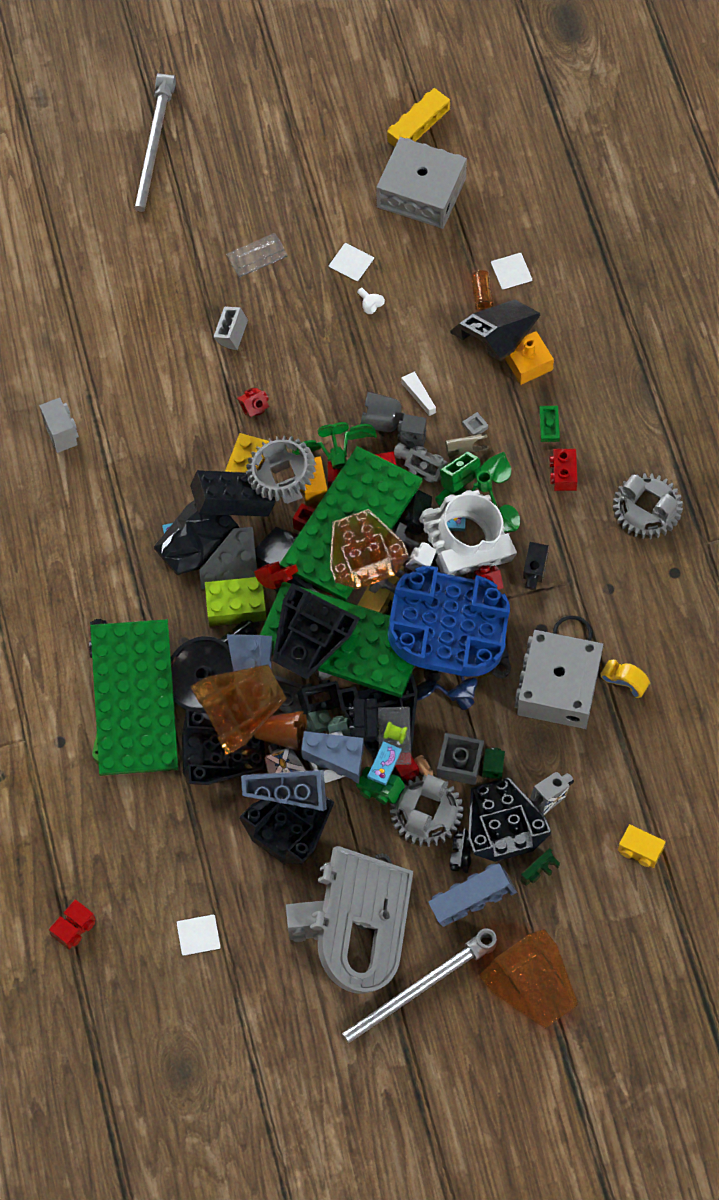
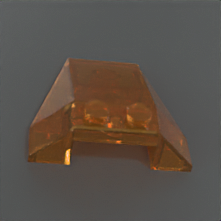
M269 665L209 676L190 686L199 704L204 707L219 736L217 738L226 755L243 747L287 700Z

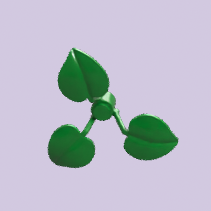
M338 422L333 425L321 426L317 431L320 437L332 436L334 448L330 450V453L322 442L308 440L304 441V443L310 448L311 452L322 448L328 461H331L333 469H342L347 462L348 440L365 437L377 438L374 427L370 424L356 425L347 431L349 424ZM345 432L344 448L342 450L341 447H337L335 434ZM298 448L297 451L292 450L293 454L300 455Z
M505 452L499 453L483 463L481 472L477 475V483H474L472 491L478 488L481 492H489L492 503L496 506L497 504L492 492V481L498 484L504 483L511 477L512 472ZM462 487L459 491L452 493L444 489L435 497V501L441 506L447 496L461 495L467 490ZM508 504L501 506L499 511L503 518V531L515 532L520 527V516L517 510Z

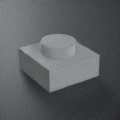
M478 412L462 422V426L471 436L479 435L488 429V424Z

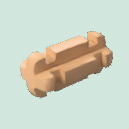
M424 756L416 757L414 761L418 765L421 774L426 775V777L428 774L433 776V770H431L426 759L423 758Z

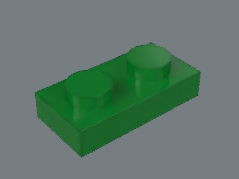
M539 406L541 442H559L558 406Z

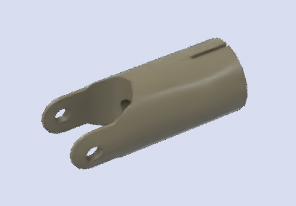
M479 434L445 440L448 457L461 455L465 452L472 453L487 450L489 448L487 445L474 446L473 444L477 440L487 438L488 435Z

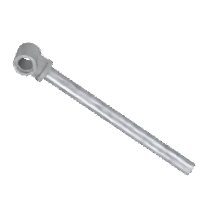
M158 73L156 77L154 97L157 101L135 203V210L140 212L145 211L166 104L171 100V93H174L175 75Z
M488 928L480 930L475 937L465 943L466 948L343 1032L344 1039L349 1044L470 959L478 960L483 955L493 952L497 941L495 932ZM483 938H490L492 942L485 945L481 940Z

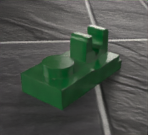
M549 848L521 874V882L525 886L530 882L532 884L540 878L542 870L550 876L552 870L549 869V864L554 865L557 869L559 868L560 862L553 856V850Z

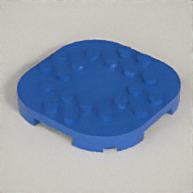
M434 566L415 568L413 572L405 573L396 585L388 626L389 643L400 658L417 667L465 677L486 674L498 665L505 649L507 623L510 614L509 601L505 593L501 594L497 589L495 583L484 577L476 575L475 580L449 575L438 572V567Z

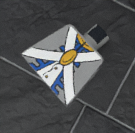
M273 743L268 746L271 753L265 757L268 773L306 771L292 749L285 748L282 750L280 745Z
M555 772L534 786L529 800L545 815L566 797L570 785L574 783V779L568 773L561 776L558 772Z

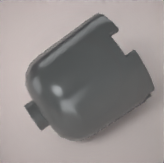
M374 392L367 393L365 406L368 407L367 413L363 412L360 424H370L376 431L391 433L395 431L399 421H403L405 414L402 412L401 403L392 397Z

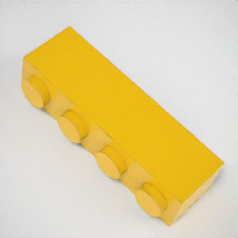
M435 88L425 93L423 98L418 103H415L408 113L403 114L395 125H391L388 128L387 142L394 147L400 137L409 138L416 142L450 110V99Z

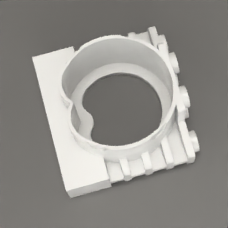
M468 490L461 495L447 496L440 508H428L422 512L419 521L424 525L423 530L429 536V543H432L433 548L437 550L436 562L441 573L461 576L479 570L481 566L489 565L491 567L511 562L516 556L517 551L509 534H505L503 531L504 526L501 512L490 501V495L484 496L480 494L479 490ZM458 517L471 519L482 528L486 541L482 540L475 546L466 545L453 536L447 526V522Z

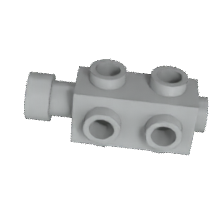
M398 443L394 449L396 458L406 460L404 466L408 467L409 472L413 474L420 473L424 475L426 481L431 483L437 482L442 478L440 476V469L448 465V462L443 460L442 456L431 454L422 446H415L409 450L407 446Z

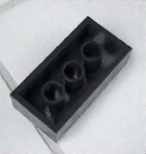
M197 470L190 485L198 514L269 517L276 503L275 497L270 501L268 495L262 498L261 493L257 494L255 489L253 490L251 484H249L247 474L244 472Z

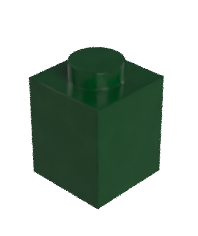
M496 747L485 749L482 778L502 779L505 751Z

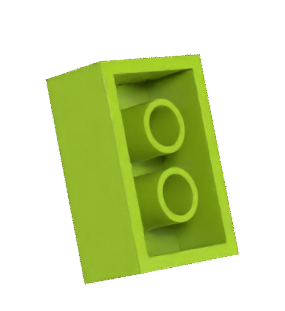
M256 577L205 582L209 627L239 624L246 620H251L252 622L266 621L264 589Z

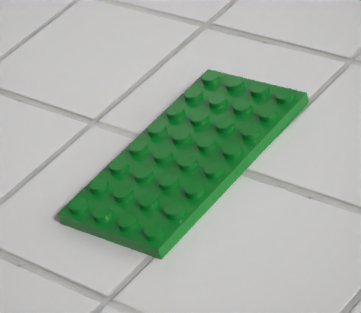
M356 446L279 566L286 568L296 564L298 572L293 575L346 601L422 484L423 479Z
M282 582L260 635L272 636V656L275 650L283 599L291 586L287 582ZM303 588L360 618L351 637L317 670L402 698L414 665L400 658L389 643L388 626L390 616Z
M168 619L90 625L99 775L178 770Z

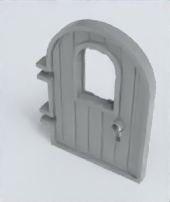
M336 846L332 850L330 865L320 867L323 876L318 878V882L326 884L327 887L323 911H317L312 914L316 921L314 924H311L310 928L319 931V958L330 979L346 991L359 994L369 993L388 984L399 967L413 871ZM352 923L375 930L370 964L365 973L354 971L348 963L347 954Z

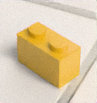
M629 824L619 843L618 851L626 858L638 860L644 867L650 866L654 868L665 847L666 841Z

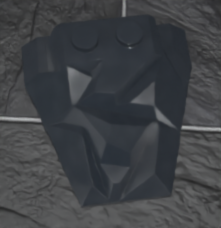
M194 500L184 508L156 543L154 550L176 575L200 569V566L207 562L230 532L235 528H239V526L230 515L198 514Z

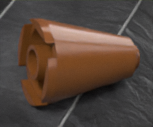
M303 711L258 718L251 725V733L257 739L296 751H302V739L304 731H307L306 714H303Z

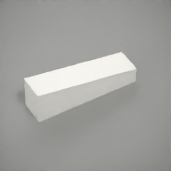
M412 372L401 377L402 385L429 416L435 414L436 407L416 373Z

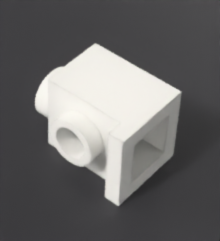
M421 543L419 548H414L410 556L411 559L406 563L405 567L414 571L418 567L431 566L437 550L427 543Z

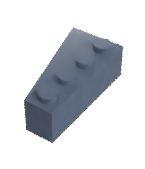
M227 635L241 713L270 714L272 636Z
M324 769L241 776L243 796L321 811L327 809Z
M494 863L487 866L484 872L472 874L462 884L456 883L452 885L449 891L434 895L428 903L439 924L444 927L466 917L469 910L471 912L479 911L484 908L485 903H496L502 900L504 894L510 893V895H514L517 891L505 869L500 863Z

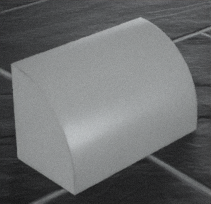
M224 307L214 334V339L219 344L233 350H238L248 322L241 308Z

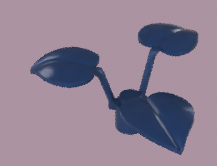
M460 676L462 682L448 692L442 686L436 684V679H429L416 686L418 691L417 701L428 697L435 689H439L452 702L456 701L461 710H466L474 704L473 698L478 681L476 678L465 680L464 676Z

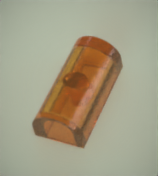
M485 270L475 271L471 275L475 309L493 307L489 272Z

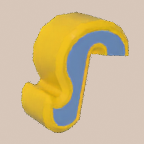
M609 660L601 672V677L604 681L629 687L635 698H641L650 684L648 676L641 669L628 663L621 665L617 660Z

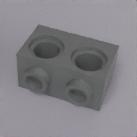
M404 414L403 421H399L398 440L401 441V444L407 446V449L410 450L415 446L424 447L427 418Z

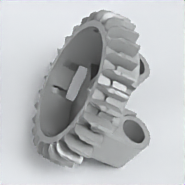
M276 436L275 441L269 438V443L265 444L262 442L263 447L256 446L257 452H251L253 458H248L249 464L246 465V474L252 489H255L257 494L261 493L262 498L268 495L270 501L273 497L276 498V501H279L280 497H282L284 503L288 504L303 498L300 489L306 491L305 484L311 485L309 479H314L313 472H316L314 467L316 462L310 448L304 442L301 443L299 439L294 441L292 436L289 440L286 439V436H283L282 440H279L278 436ZM286 446L294 451H297L298 448L300 455L287 452ZM263 455V457L265 458V462L263 463L261 469L257 471L255 465L259 466V463L263 459L261 456ZM292 466L295 477L276 484L272 472L276 474Z
M645 473L643 478L639 477L638 474L631 475L627 482L623 481V487H618V492H615V498H613V511H615L614 517L618 518L617 523H623L622 529L628 527V534L632 531L635 532V537L638 534H642V539H644L645 535H649V538L652 539L653 534L659 538L660 532L666 535L667 530L672 531L673 526H676L678 520H680V514L683 510L681 508L683 501H680L681 495H676L678 489L672 490L673 483L667 485V479L660 481V475L657 479H654L653 474L650 475V478H647ZM645 490L660 499L653 508L652 514L635 504ZM623 500L625 501L627 508L626 513L624 511V505H622ZM655 522H660V523H661V527H660V528H658V525H657V526L648 527V530L645 529V525L648 524V523H655Z
M429 774L427 777L424 775L422 781H420L418 776H416V782L414 783L412 780H409V786L405 785L402 793L399 794L397 802L390 804V807L393 808L390 810V814L393 816L391 821L396 823L394 825L395 830L400 829V836L405 833V841L411 837L412 844H414L418 840L420 847L423 842H426L427 846L430 847L431 841H434L437 846L439 839L444 843L445 836L451 839L452 834L450 831L456 833L457 828L455 826L461 825L458 819L463 818V814L460 813L463 812V807L459 806L462 803V799H457L459 793H453L454 786L449 789L447 788L448 781ZM421 795L440 802L433 820L432 816L415 810ZM400 810L403 812L404 817L407 820L406 825L402 818V815H400ZM439 827H444L443 833L440 830L436 833H432V837H429V832L431 830H435Z

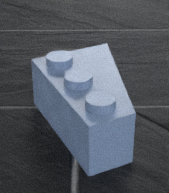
M304 731L301 749L303 759L320 767H326L335 771L336 774L346 776L359 784L364 738Z

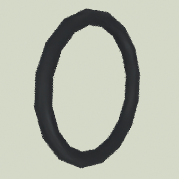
M579 616L563 617L553 628V633L557 634V629L562 622L569 619L578 620L588 629L587 640L591 641L592 639L590 624Z

